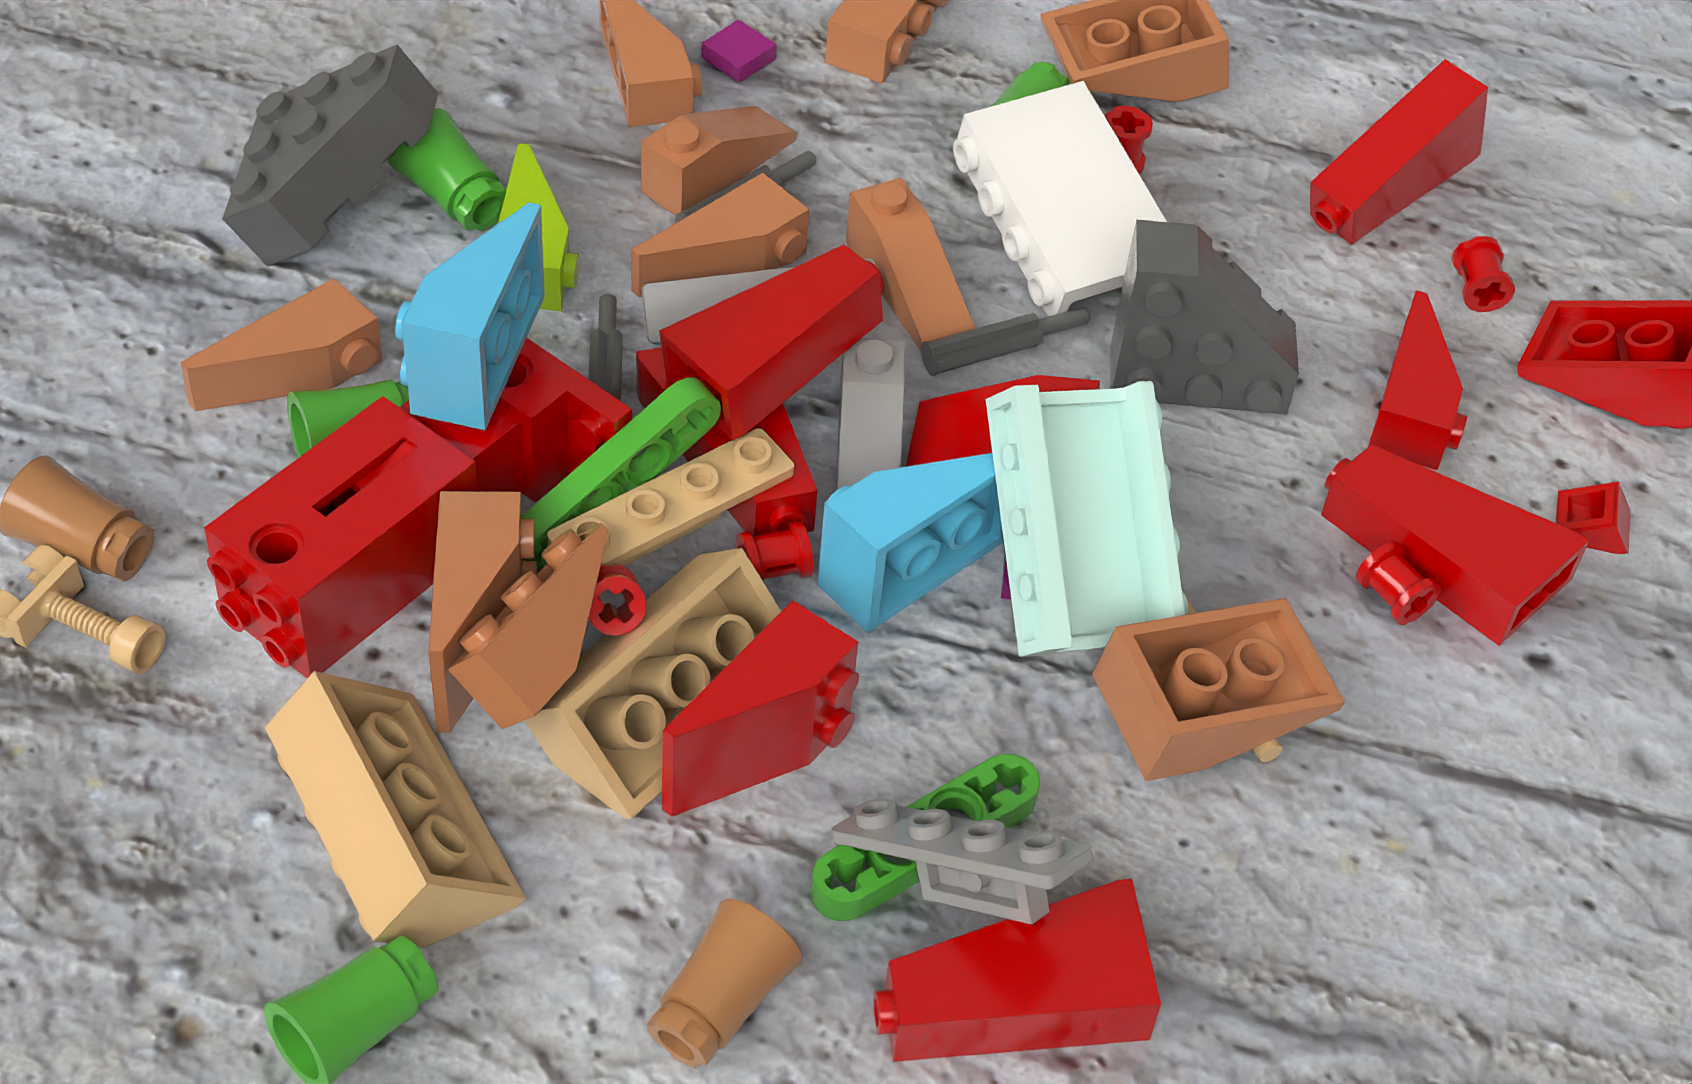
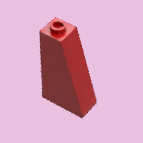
M1444 59L1310 182V215L1315 223L1325 232L1330 234L1336 233L1350 244H1354L1473 162L1481 155L1488 87Z
M845 244L659 330L666 379L672 385L685 378L696 377L701 380L719 400L721 405L720 416L715 424L732 440H735L745 435L883 321L881 294L884 292L883 278L878 268L872 262L865 261Z
M661 347L636 351V394L639 402L646 408L672 385L666 379ZM782 403L748 432L756 428L763 429L794 463L793 476L727 509L745 532L749 531L752 536L788 530L789 524L796 521H802L807 532H813L815 529L818 490ZM715 424L682 455L689 462L732 441V439Z
M1372 444L1352 461L1348 458L1342 459L1332 469L1325 481V488L1329 491L1321 513L1322 517L1371 553L1387 542H1399L1405 548V559L1423 578H1434L1441 585V592L1436 600L1498 646L1573 579L1590 541L1578 532Z
M1133 879L1116 880L1049 904L1050 912L1033 924L1006 919L890 960L888 962L885 989L875 990L873 993V1011L877 1034H889L893 1062L1150 1040L1161 1007V1001Z

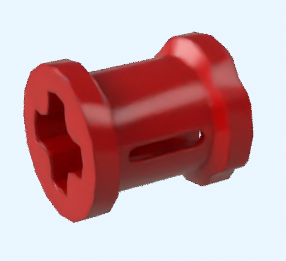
M1127 105L1114 107L1105 114V118L1140 175L1144 171L1146 160L1142 151L1144 140L1151 136L1152 119L1137 107Z
M1477 236L1469 241L1462 242L1453 251L1451 257L1453 266L1457 273L1463 277L1465 283L1462 290L1464 303L1470 310L1476 312L1498 310L1505 306L1515 293L1513 279L1508 273L1503 271L1501 265L1504 258L1502 248L1495 238L1489 236Z
M802 521L791 522L788 530L752 536L748 531L739 533L736 536L737 549L742 548L762 580L795 573L802 579L812 577L814 569L812 547L808 532Z
M1391 541L1378 547L1362 562L1355 578L1363 588H1373L1392 608L1391 618L1398 625L1403 626L1417 620L1431 608L1441 592V585L1434 578H1423L1405 559V548L1399 542Z
M601 563L588 619L594 628L604 634L614 636L627 634L637 628L645 616L647 607L645 594L638 585V581L631 570L618 563L610 565ZM609 589L616 595L622 593L625 602L616 608L609 602L603 604L600 595L603 591Z

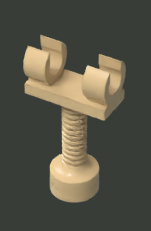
M38 545L22 562V564L34 568L26 578L35 586L22 602L11 593L0 589V636L4 638L12 637L17 644L25 648L52 620L63 623L110 646L109 657L111 661L135 674H143L151 669L159 659L164 648L165 630L162 626L138 615L130 616L123 622H120L73 599L74 596L84 587L77 561L67 555L63 557L49 546Z

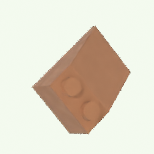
M1090 0L1040 14L1041 23L1071 84L1084 81L1089 91L1174 102L1229 88V38L1207 0Z
M440 491L428 648L437 733H450L474 699L448 671L450 665L465 651L464 647L459 643L460 639L471 627L487 615H491L494 619L507 606L501 599V596L515 581L529 571H532L535 575L537 574V562L524 560L534 559L535 520L522 519L521 492Z
M1286 598L1116 626L1092 673L1145 781L1205 770L1337 712L1345 703Z

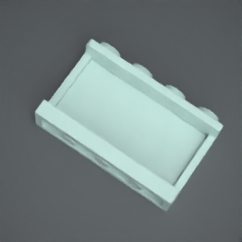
M1138 381L1127 387L1117 389L1039 392L1038 385L1013 386L985 399L1019 657L1105 649L1116 626L1187 615L1189 613L1188 601L1181 588L1177 559L1180 542L1178 533L1173 527L1169 501L1171 476L1167 465L1164 463L1160 436L1162 411L1155 399L1153 382Z

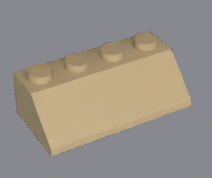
M742 548L697 555L646 599L645 616L637 628L627 634L617 636L606 634L579 657L577 670L537 715L524 720L554 766L624 819H632L662 791L663 729L781 612V609Z
M314 671L265 726L278 753V762L289 775L304 804V813L310 823L316 828L331 857L332 869L343 881L359 913V922L363 929L371 936L373 942L389 943L403 935L410 939L417 947H427L513 910L526 899L413 693Z

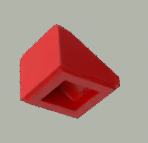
M1620 482L1558 491L1557 524L1578 532L1590 540L1586 548L1613 554L1629 553L1630 509Z

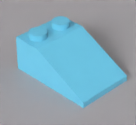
M527 203L425 275L412 302L404 301L396 319L395 335L404 344L400 382L402 385L408 386L410 414L486 430L545 297L541 205Z
M993 453L876 471L852 486L846 485L836 490L824 504L817 586L869 633L1002 544L1004 538Z

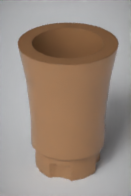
M47 455L33 459L19 471L6 490L0 505V532L2 535L35 546H49L63 557L67 555L75 559L77 564L95 574L104 573L124 582L131 579L141 569L146 556L152 550L155 539L154 529L141 523L135 517L133 511L94 490Z
M722 900L697 947L679 975L661 997V1007L647 1024L648 1032L655 1042L659 1043L673 1058L695 1069L699 1065L706 1066L718 1049H724L742 1024L768 994L801 964L802 954L799 947L787 931L764 912L739 900Z

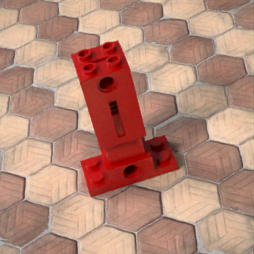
M528 338L524 342L486 430L410 414L409 400L398 407L386 397L381 396L204 527L210 555L207 559V565L214 577L218 600L215 603L217 611L225 623L237 632L246 630L260 641L266 653L279 666L283 668L292 666L307 679L314 671L323 673L433 585L440 491L521 492L533 502H537L632 420V409Z

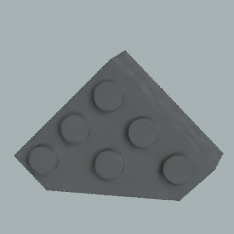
M397 44L376 54L374 52H367L355 59L352 64L334 72H320L310 78L305 84L285 93L277 91L268 95L256 109L257 116L249 140L243 148L244 155L236 179L230 187L231 194L222 220L266 266L312 249L330 231L323 222L331 218L346 199L355 206L387 174L381 164L397 151L400 144L404 142L408 147L412 148L429 131L439 93Z
M1136 219L1110 345V389L1124 388L1138 381H1152L1155 399L1158 403L1287 415L1299 375L1295 321L1282 309L1275 311L1262 298L1261 288L1234 261L1227 263L1213 249L1212 239L1198 225Z

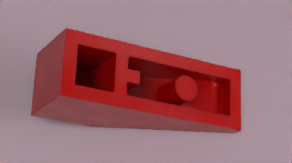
M1416 290L1400 337L1368 447L1372 444L1421 466L1438 470L1445 448L1458 449L1468 416L1457 413L1463 387L1429 296L1425 292Z

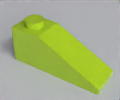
M518 143L498 224L527 203L541 205L545 297L540 309L562 311L566 288L576 289L579 254L570 253L569 227L530 145Z

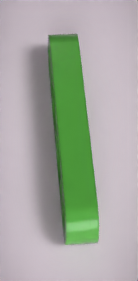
M696 377L685 378L671 385L523 514L522 519L535 520L534 559L525 560L536 561L537 569L543 568L547 561L541 554L549 546L547 540L549 530L656 478L715 425L721 412L719 400L706 385ZM645 448L640 454L635 456L640 450ZM594 491H596L592 496H590L589 498H587L591 493H593Z
M1000 754L989 758L906 807L918 810L958 809L968 814L973 821L997 820L1002 822L1005 827L1011 828L1026 819L1033 812L1038 797L1040 777L1035 766L1026 758L1015 754ZM1001 782L1007 788L1018 785L1020 792L1016 795L1012 790L1004 789L995 794L996 784ZM990 800L989 810L987 811L985 803ZM840 844L817 860L812 872L811 900L815 908L827 918L836 921L856 919L920 882L916 861L896 864L887 860L882 853ZM864 859L866 860L867 866L869 868L865 871H863ZM837 877L843 884L856 879L855 891L850 893L843 886L832 890L830 889L831 879Z

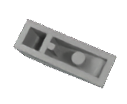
M862 338L843 353L839 397L836 490L846 485L852 486L873 472L901 468L905 340Z

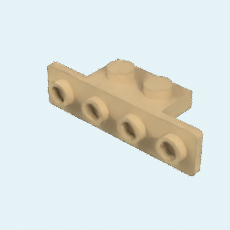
M756 428L549 530L547 533L548 545L569 529H573L579 535L603 523L608 529V535L601 563L609 565L618 563L626 566L721 518V512L792 477L794 474V463L763 429Z

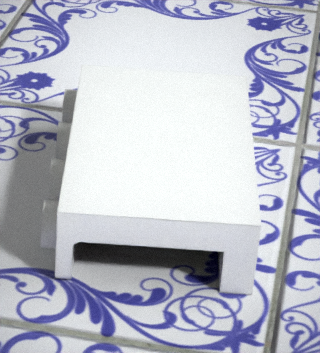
M1084 81L964 114L957 140H955L953 145L955 161L963 173H968L976 187L978 200L983 212L988 217L992 216L1000 230L1008 257L1012 261L1018 262L1027 278L1029 293L1037 306H1042L1049 317L1067 312L1070 304L1075 301L1123 287L1136 219L1167 221Z

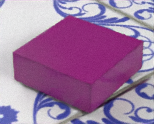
M739 19L701 43V58L739 83L774 61L777 54L776 43Z

